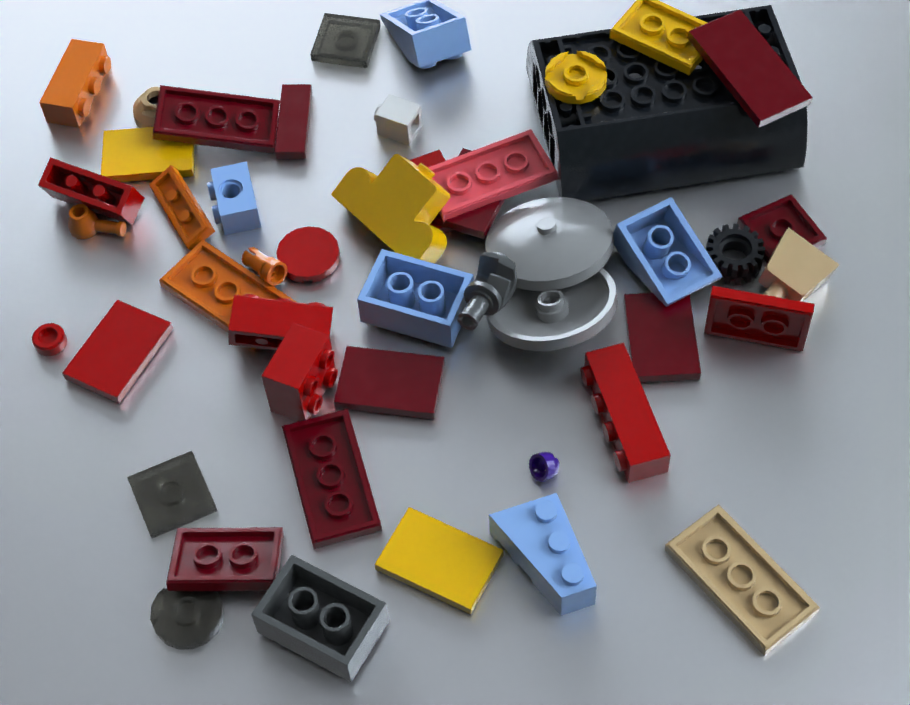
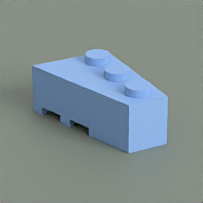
M557 493L489 514L490 535L496 542H500L510 554L513 562L517 566H521L532 579L534 586L561 616L595 605L597 585Z

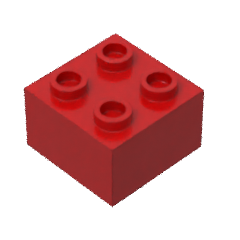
M292 323L261 375L271 412L297 422L310 419L312 414L316 415L319 412L325 391L334 385L338 375L329 335Z

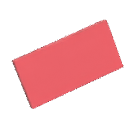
M531 129L428 167L435 173L432 179L450 194V199L439 212L443 223L445 220L498 200L508 199L558 180V172Z

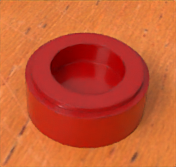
M47 323L34 331L32 343L40 355L55 356L66 347L67 337L61 326Z

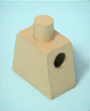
M788 227L758 281L767 288L763 295L803 302L831 277L839 264Z

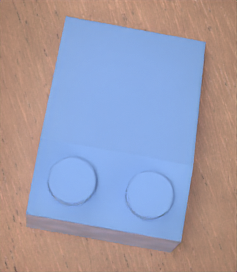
M421 0L380 14L382 22L407 60L418 68H431L438 61L457 59L462 56V53L472 50L465 16L437 0Z
M672 197L616 224L613 232L615 248L631 271L666 307L722 278V274Z

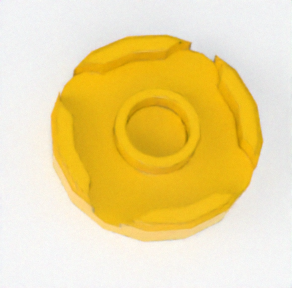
M568 51L552 58L546 66L545 85L548 92L557 100L567 104L588 103L601 96L606 89V66L596 55L586 51H577L576 54L568 55Z

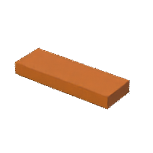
M170 165L149 184L186 248L192 250L200 241H205L215 232L177 168Z

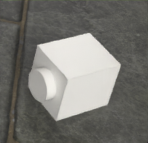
M388 94L384 102L379 104L374 112L377 135L410 146L423 125L421 105Z

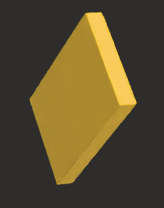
M636 0L611 28L609 38L690 75L703 58L687 39L690 30L707 22L658 0Z
M153 127L106 130L103 133L101 175L119 182L154 180L172 165L178 169L182 177L194 176L195 144L153 139Z
M408 507L377 559L375 570L468 614H472L503 558L504 550Z

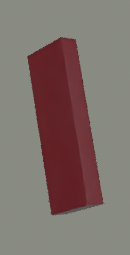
M282 84L275 144L276 159H306L312 101L311 84Z

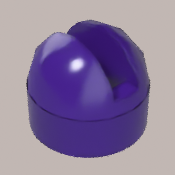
M550 452L534 454L529 460L530 473L537 481L551 479L559 471L560 462Z

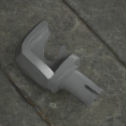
M483 252L481 254L476 278L468 284L464 291V299L467 304L462 312L459 313V318L457 319L463 328L474 330L483 315L489 316L499 312L513 296L517 284L516 265L506 255L498 252Z

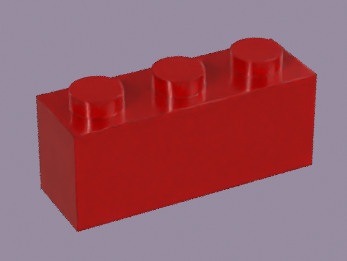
M51 157L38 183V186L53 198L73 205L84 204L95 213L117 221H125L126 224L133 226L145 199L131 185Z
M254 294L234 295L228 329L229 345L277 350L292 323L330 336L333 307L325 306L319 302H311L309 304L296 303L286 298H278L276 300L265 299Z

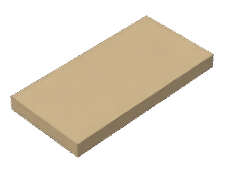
M719 504L665 544L664 550L764 656L819 612L820 607Z

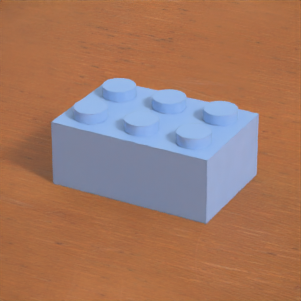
M381 249L357 298L360 322L452 348L462 327L457 320L459 318L458 315L467 304L464 299V291L468 284L474 281V276L467 272Z

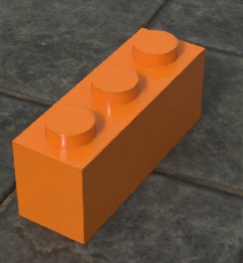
M71 39L39 102L47 123L80 128L84 118L90 113L91 103L95 95H98L105 74H108L111 69V58L107 55L103 43Z

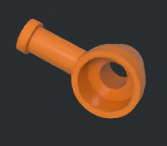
M84 204L74 205L69 210L68 228L71 235L77 239H88L98 232L117 234V236L121 237L126 233L127 225L125 221L101 220L94 211Z

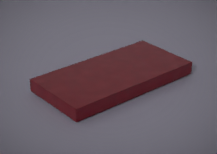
M740 9L689 31L687 39L758 128L810 105L813 97Z
M160 85L153 127V139L274 154L280 100Z
M348 409L283 425L282 429L313 549L382 531Z

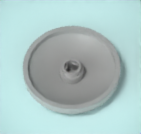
M567 197L537 199L511 209L493 224L485 241L486 252L502 253L515 263L517 272L516 287L531 291L563 289L589 279L605 266L614 248L613 229L606 214L591 203Z
M602 268L589 279L563 289L531 291L516 287L511 299L499 312L494 315H486L488 325L499 340L515 348L529 351H553L568 348L594 337L609 324L614 317L618 304L616 286L611 275Z

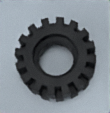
M728 224L722 226V232L719 228H716L713 231V235L710 234L708 237L706 251L722 274V278H725L724 284L730 285V280H735V285H741L742 279H744L745 283H749L752 277L756 278L759 270L761 271L765 254L764 241L762 238L758 239L759 233L755 230L750 234V227L744 226L743 230L739 229V224H733V229H729ZM735 249L743 252L747 257L734 260L726 257L722 252Z

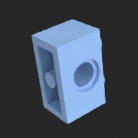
M247 161L210 169L213 181L207 183L211 201L217 200V205L212 206L215 223H222L224 234L229 235L262 228Z

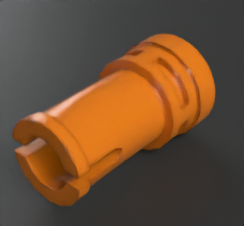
M255 247L248 248L255 255H252L247 250L244 251L242 263L256 271L265 282L276 286L285 279L287 275L286 264L273 257L264 255Z

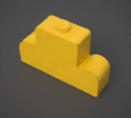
M394 154L378 176L362 167L350 169L331 193L339 203L395 253L435 264L446 249V235L443 231L430 224L450 199V194L432 179L435 173L422 163L417 166L401 155Z

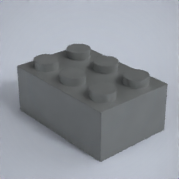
M294 555L290 556L251 614L258 633L349 682L353 681L389 623L387 604Z

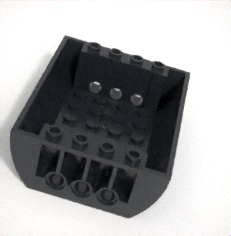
M772 6L740 9L801 82ZM737 10L694 17L709 23ZM611 29L532 40L528 45L526 71L549 159L558 172V180H555L559 197L589 201L804 167L807 149V106L758 128L704 59L698 64L702 67L701 69H694L690 75H687L609 38ZM568 51V55L576 54L577 51H586L594 54L604 62L607 78L611 82L607 83L602 95L592 102L567 104L557 100L548 92L545 85L546 66L552 58ZM633 73H638L642 77L632 78L629 75Z

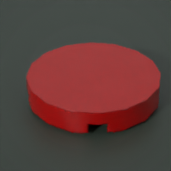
M307 226L291 231L279 242L276 252L277 259L287 266L286 277L299 283H304V280H312V283L322 281L335 271L340 260V251L336 238L330 232L320 227Z

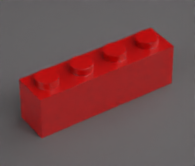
M620 343L586 352L584 367L580 368L581 377L586 387L590 386L592 389V405L595 413L601 414L603 417V433L608 443L612 442L616 450L614 452V461L618 471H624L628 483L667 473L671 455L625 344Z

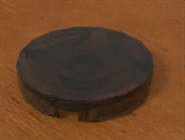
M164 587L157 594L151 605L150 620L156 635L166 645L179 650L195 649L207 644L218 634L224 622V605L217 591H168Z

